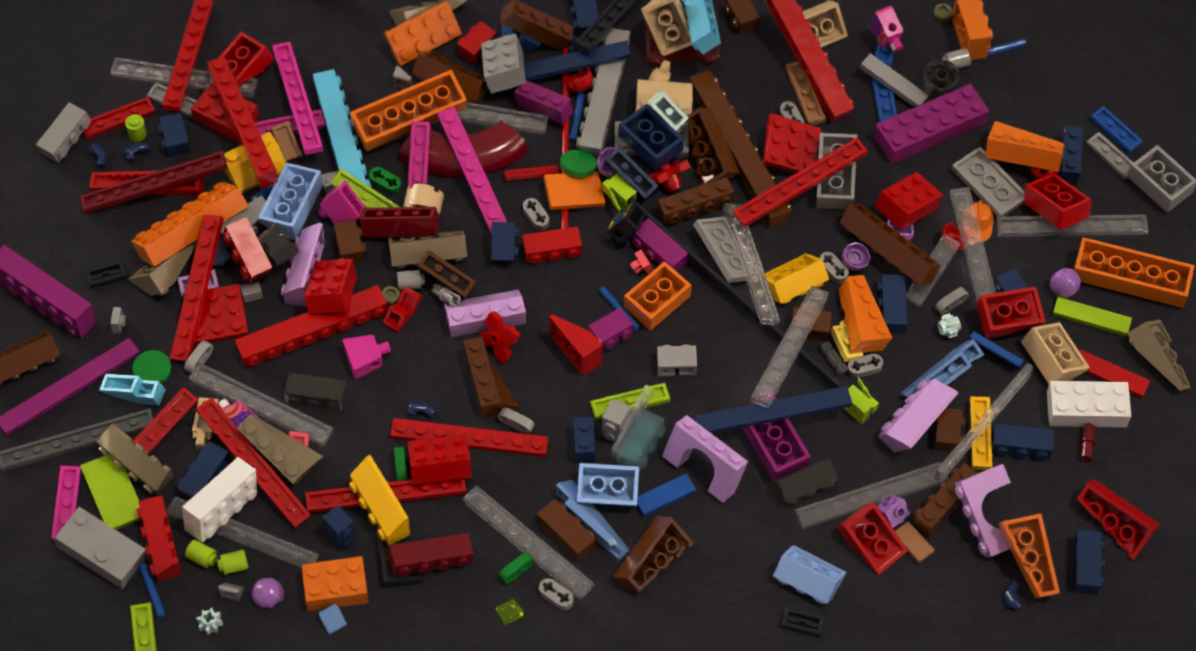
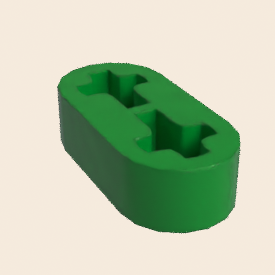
M380 167L370 170L369 181L372 185L391 195L400 192L401 181L397 176Z
M404 446L394 447L397 481L407 480Z
M528 552L523 553L499 573L500 579L505 584H509L533 565L534 559Z

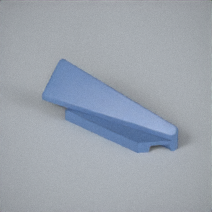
M967 339L903 390L900 395L909 397L911 394H915L918 390L917 386L923 380L935 379L948 385L972 366L971 362L982 357L984 353L974 339Z
M573 480L558 483L556 485V494L565 502L564 505L567 507L568 512L572 516H576L586 530H591L596 537L595 540L620 561L630 551L629 548L593 504L577 503L578 485Z

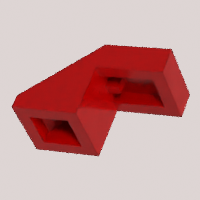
M407 286L403 287L397 304L389 306L382 323L399 332L416 312L423 295Z

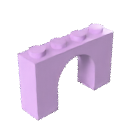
M686 415L675 424L662 457L678 468L689 459L693 448L704 452L714 466V478L708 492L721 502H725L735 493L748 461Z
M1003 464L955 483L956 495L962 500L964 505L963 512L970 519L972 524L970 526L974 536H977L979 550L985 555V558L1010 549L1000 528L991 526L982 514V502L985 496L990 491L1011 483Z

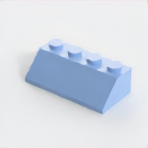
M285 163L278 177V182L275 183L258 217V221L278 237L296 241L323 186L321 171Z

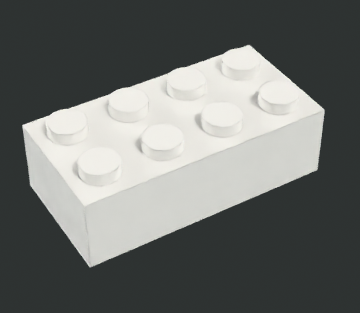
M1050 381L1047 389L1049 426L1084 427L1085 424L1091 423L1095 427L1127 428L1131 419L1128 382Z
M239 457L236 458L182 506L184 530L202 543L207 538H211L221 525H225L231 516L240 512L243 506L257 495L256 470Z

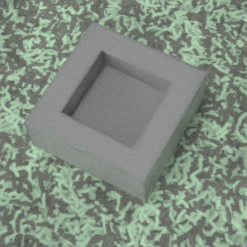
M113 307L110 323L113 333L121 334L122 326L126 324V316L123 315L121 307Z

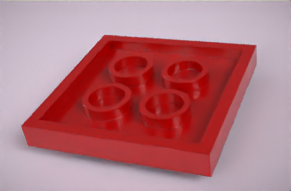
M770 113L767 119L763 164L796 174L818 161L821 128Z
M240 284L207 289L194 346L199 345L203 340L212 343L248 335Z

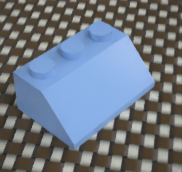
M579 463L577 503L637 506L639 467Z
M792 545L782 555L773 576L778 578V581L782 584H789L795 587L798 592L807 593L813 596L817 602L827 604L833 598L847 572Z

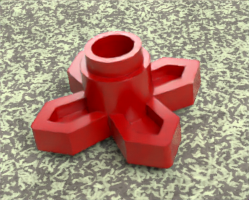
M688 160L681 162L673 161L670 164L662 165L659 167L660 170L648 176L656 184L662 183L668 192H672L682 186L680 183L682 180L678 173L690 168Z
M496 311L488 314L485 320L488 330L481 331L478 337L483 338L485 347L493 346L495 358L503 364L509 361L512 354L509 345L517 343L521 334L513 325L503 324L502 317Z

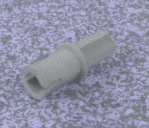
M438 284L433 285L432 293L437 295L441 301L448 302L452 306L460 303V296L453 293L449 287H443Z

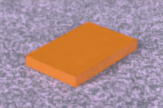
M598 172L592 175L588 174L585 178L572 177L566 173L544 175L543 179L550 210L605 206Z

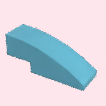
M105 374L99 389L100 392L116 398L154 406L160 405L166 390L159 381L142 380L139 376Z

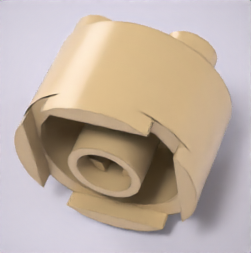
M413 184V188H410V186L407 188L403 207H436L439 217L444 194L440 190L439 193L434 191V187L430 185Z

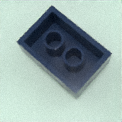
M647 104L619 124V137L655 171L683 151L684 138Z

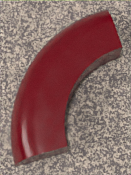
M502 120L489 129L468 135L484 173L501 171V168L509 164L513 165L529 153L528 146L521 135ZM430 129L428 174L432 176L437 174L451 179L465 177L446 134ZM411 135L402 145L398 160L409 166Z

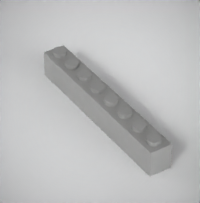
M613 29L603 39V45L627 40L629 46L630 31ZM625 60L598 65L595 69L597 77H593L591 86L593 92H589L588 103L590 104L589 107H585L584 118L586 119L585 122H581L580 133L582 135L577 138L576 148L590 153L596 159L603 151Z

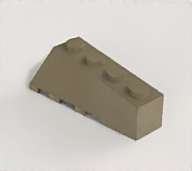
M464 231L439 232L437 236H419V238L401 237L400 239H395L394 237H388L391 264L396 266V268H405L408 264L418 266L428 249L443 260L461 261L463 257H467Z
M250 414L237 427L295 485L324 457L255 415Z
M114 424L96 441L99 446L98 450L104 456L110 455L117 467L127 469L129 471L128 475L136 482L140 480L144 484L142 487L150 494L154 492L159 495L174 479L172 471L168 466L165 465L163 467L153 455L149 457L148 452L141 445L133 444V440Z

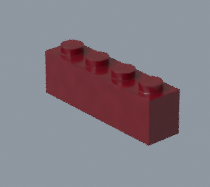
M436 207L364 208L359 219L363 236L372 238L436 236L440 227Z
M468 533L393 544L389 546L388 551L393 576H406L415 572L426 573L434 569L445 570L453 566L464 567L472 563L474 555Z

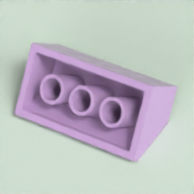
M322 223L302 229L300 237L297 236L296 251L292 252L290 260L292 265L291 268L287 269V282L283 284L281 295L284 296L286 304L307 307L304 294L315 262L321 260L325 246Z
M519 290L460 300V303L456 304V306L444 303L451 338L488 330L485 320L488 314L496 311L502 317L503 324H511L513 326L526 324V311Z
M935 379L923 380L917 386L918 390L915 394H911L905 400L906 404L903 408L901 407L895 411L891 422L888 421L881 428L882 432L878 437L893 452L911 449L955 398L958 392Z

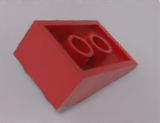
M243 32L239 33L219 57H225L238 86L262 73L274 59L265 45Z
M1036 287L981 295L976 303L986 339L1009 335L1046 322Z
M553 314L549 316V336L582 376L602 364L603 344L597 336L595 337L590 331Z
M874 502L865 503L836 526L850 547L877 575L908 552L906 546Z

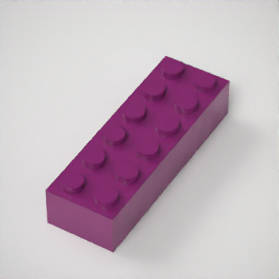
M969 84L877 123L873 137L891 164L986 124L989 109L973 86Z
M6 245L0 248L1 287L5 286L12 295L20 296L28 306L33 305L36 307L41 315L49 316L56 325L65 327L72 336L76 335L82 339L97 323L91 303Z

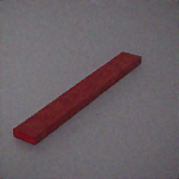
M224 151L82 195L80 198L85 214L226 170L228 165Z

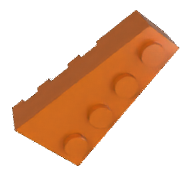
M995 121L987 140L985 158L1059 172L1065 144Z
M864 275L848 276L838 291L841 307L845 312L844 322L848 327L847 338L851 343L850 353L883 351L892 339V336Z
M1042 514L998 523L1034 597L1040 598L1060 593Z

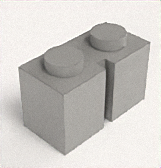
M688 344L681 346H658V376H675V368H679V376L696 375V346Z
M612 399L602 417V436L608 441L620 443L630 425V406Z

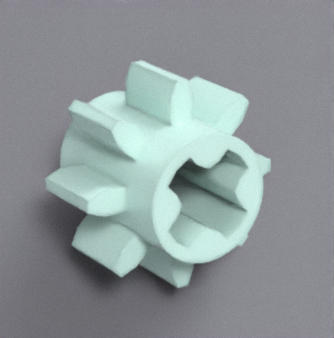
M950 313L941 316L942 320L938 322L940 334L948 336V338L957 336V332L961 330V323L958 317H954Z
M213 608L207 611L202 610L201 617H197V622L200 623L198 626L199 630H205L207 635L214 631L218 633V626L223 625L220 619V612L215 614Z

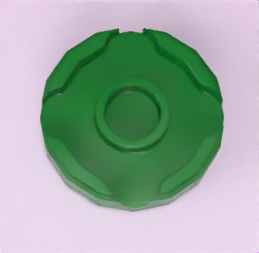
M570 150L563 153L560 158V168L564 169L569 176L585 178L588 174L592 175L596 171L597 161L588 152Z
M149 350L137 356L133 362L132 370L134 376H139L142 380L164 383L171 375L172 366L170 359L165 353Z

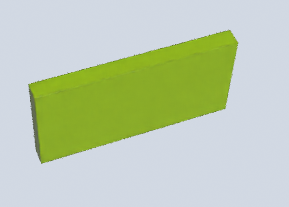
M110 455L107 457L102 456L82 464L80 467L104 523L118 530L139 521L136 509L140 508L139 499L124 467L122 469L117 467Z

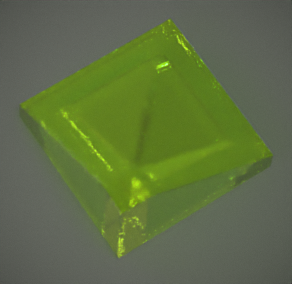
M514 599L495 607L505 625L523 616V610Z

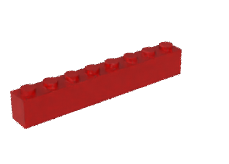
M765 0L830 122L833 123L849 116L854 109V103L850 97L848 98L844 84L838 80L837 72L830 65L827 53L820 47L819 38L816 35L814 36L810 22L803 15L802 7L795 0Z
M225 57L207 62L211 80L260 188L277 183L276 168Z
M377 285L351 295L346 312L317 314L306 312L236 339V349L245 368L255 366L259 362L273 359L279 354L291 352L303 345H310L318 339L328 338L336 332L346 331L349 327L364 324L375 317H382L388 311L387 302Z

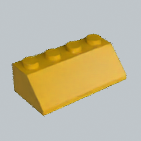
M371 455L367 456L350 474L351 483H349V486L354 494L357 493L360 498L358 500L361 507L368 510V518L372 525H377L380 539L382 541L385 540L388 546L410 536L408 516Z

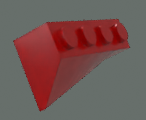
M1095 479L1086 484L1077 498L1089 513L1098 519L1103 525L1102 527L1117 540L1118 545L1127 551L1128 556L1133 561L1160 525Z
M162 495L138 501L140 507L136 509L139 521L143 520L144 527H141L143 539L147 538L149 544L145 546L147 556L152 557L153 564H150L152 576L156 575L158 582L182 576Z

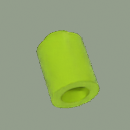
M140 115L129 116L125 121L129 139L133 142L143 141L147 136L144 119Z
M193 540L185 552L187 559L205 568L213 566L218 558L216 550L197 540Z
M244 549L220 555L221 559L217 560L219 571H224L225 575L248 569Z

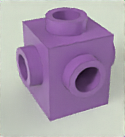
M889 495L883 498L882 502L877 505L892 528L901 524L910 514L906 501L901 497Z

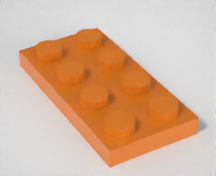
M444 1L384 32L399 66L417 58L418 53L430 51L462 34L448 1Z

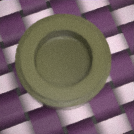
M939 4L935 7V19L946 22L951 18L952 8L949 5Z
M388 286L382 290L388 306L397 304L400 297L398 288Z

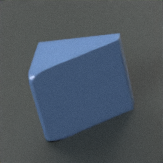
M333 604L318 613L319 619L329 635L347 625L337 604Z

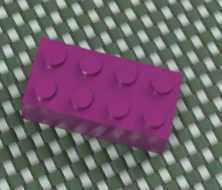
M772 394L749 405L773 401L777 399L775 395ZM789 419L742 427L774 483L809 468L811 456Z

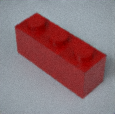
M578 226L522 235L526 264H537L548 260L556 261L567 257L575 258L582 255V243Z

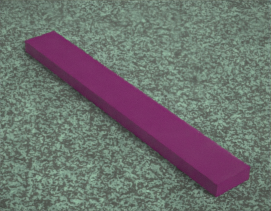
M130 338L126 339L1 415L0 428L6 436L10 435L100 380L105 374L113 372L139 356L140 351Z

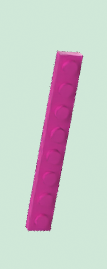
M286 42L272 45L304 153L308 155L322 152V142L291 43Z
M455 107L437 113V116L492 235V222L507 221Z

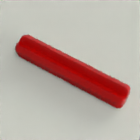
M550 165L505 170V180L544 177V175L559 174V166Z

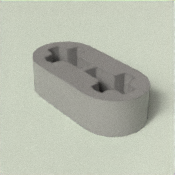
M784 102L781 104L780 116L804 123L794 103Z
M526 199L523 203V212L536 230L543 231L549 226V216L536 199ZM537 217H539L541 221L544 220V223L538 222Z
M822 253L820 259L823 262L824 260H831V264L829 262L824 263L828 277L837 284H843L849 274L847 267L833 253Z
M960 287L942 298L935 305V308L941 315H944L962 304L969 294L963 287Z
M205 340L201 341L187 359L184 369L191 374H196L211 355L213 345Z
M878 354L854 358L848 363L847 373L853 378L876 374L882 370L883 359ZM871 361H874V363H878L877 366L871 364ZM853 366L859 368V371H856V369H854Z
M502 408L498 415L499 421L523 434H530L535 426L532 420L509 408Z
M547 578L540 582L539 593L545 600L560 610H568L572 607L573 595L569 590L552 579ZM552 586V591L548 590L545 592V587ZM568 597V603L566 601L561 603V598Z

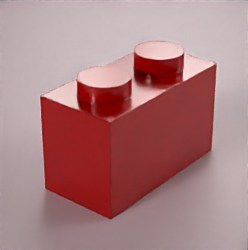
M480 21L470 29L465 37L460 38L458 41V55L475 66L483 58L481 43L497 39V32Z

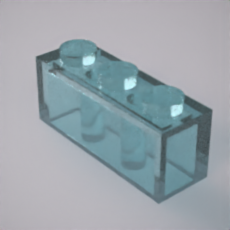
M643 409L617 454L616 464L620 466L639 467V470L641 468L644 469L648 462L647 456L650 452H654L658 437L662 438L666 431L664 426L665 418Z

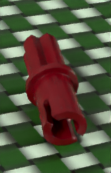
M1091 423L1084 425L1083 436L1080 440V460L1084 462L1092 461L1093 446L1096 444L1094 440L1095 425Z

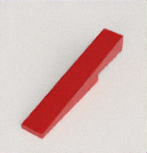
M157 171L92 172L89 189L97 191ZM201 177L151 194L198 197L204 192L205 180Z

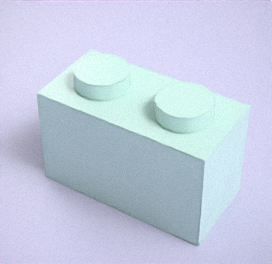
M659 90L646 103L675 131L688 119L684 112L663 91Z

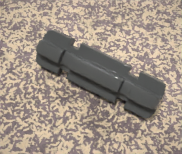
M829 342L823 343L820 350L823 354H826L825 357L833 368H836L838 375L846 374L848 367L845 363H842V359L832 349V345Z

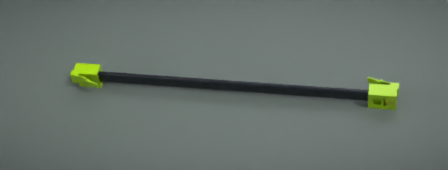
M618 174L602 183V191L611 199L619 214L621 209L624 210L635 201L647 214L644 221L648 218L652 220L688 252V260L831 388L845 387L636 201L637 191ZM858 377L857 382L862 392L854 385L848 388L852 406L844 409L860 424H863L870 418V414H873L878 409L879 403L869 394L867 388Z

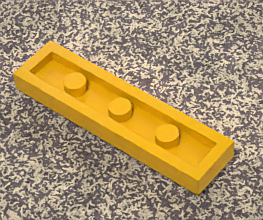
M970 396L971 466L973 470H987L992 468L990 397Z

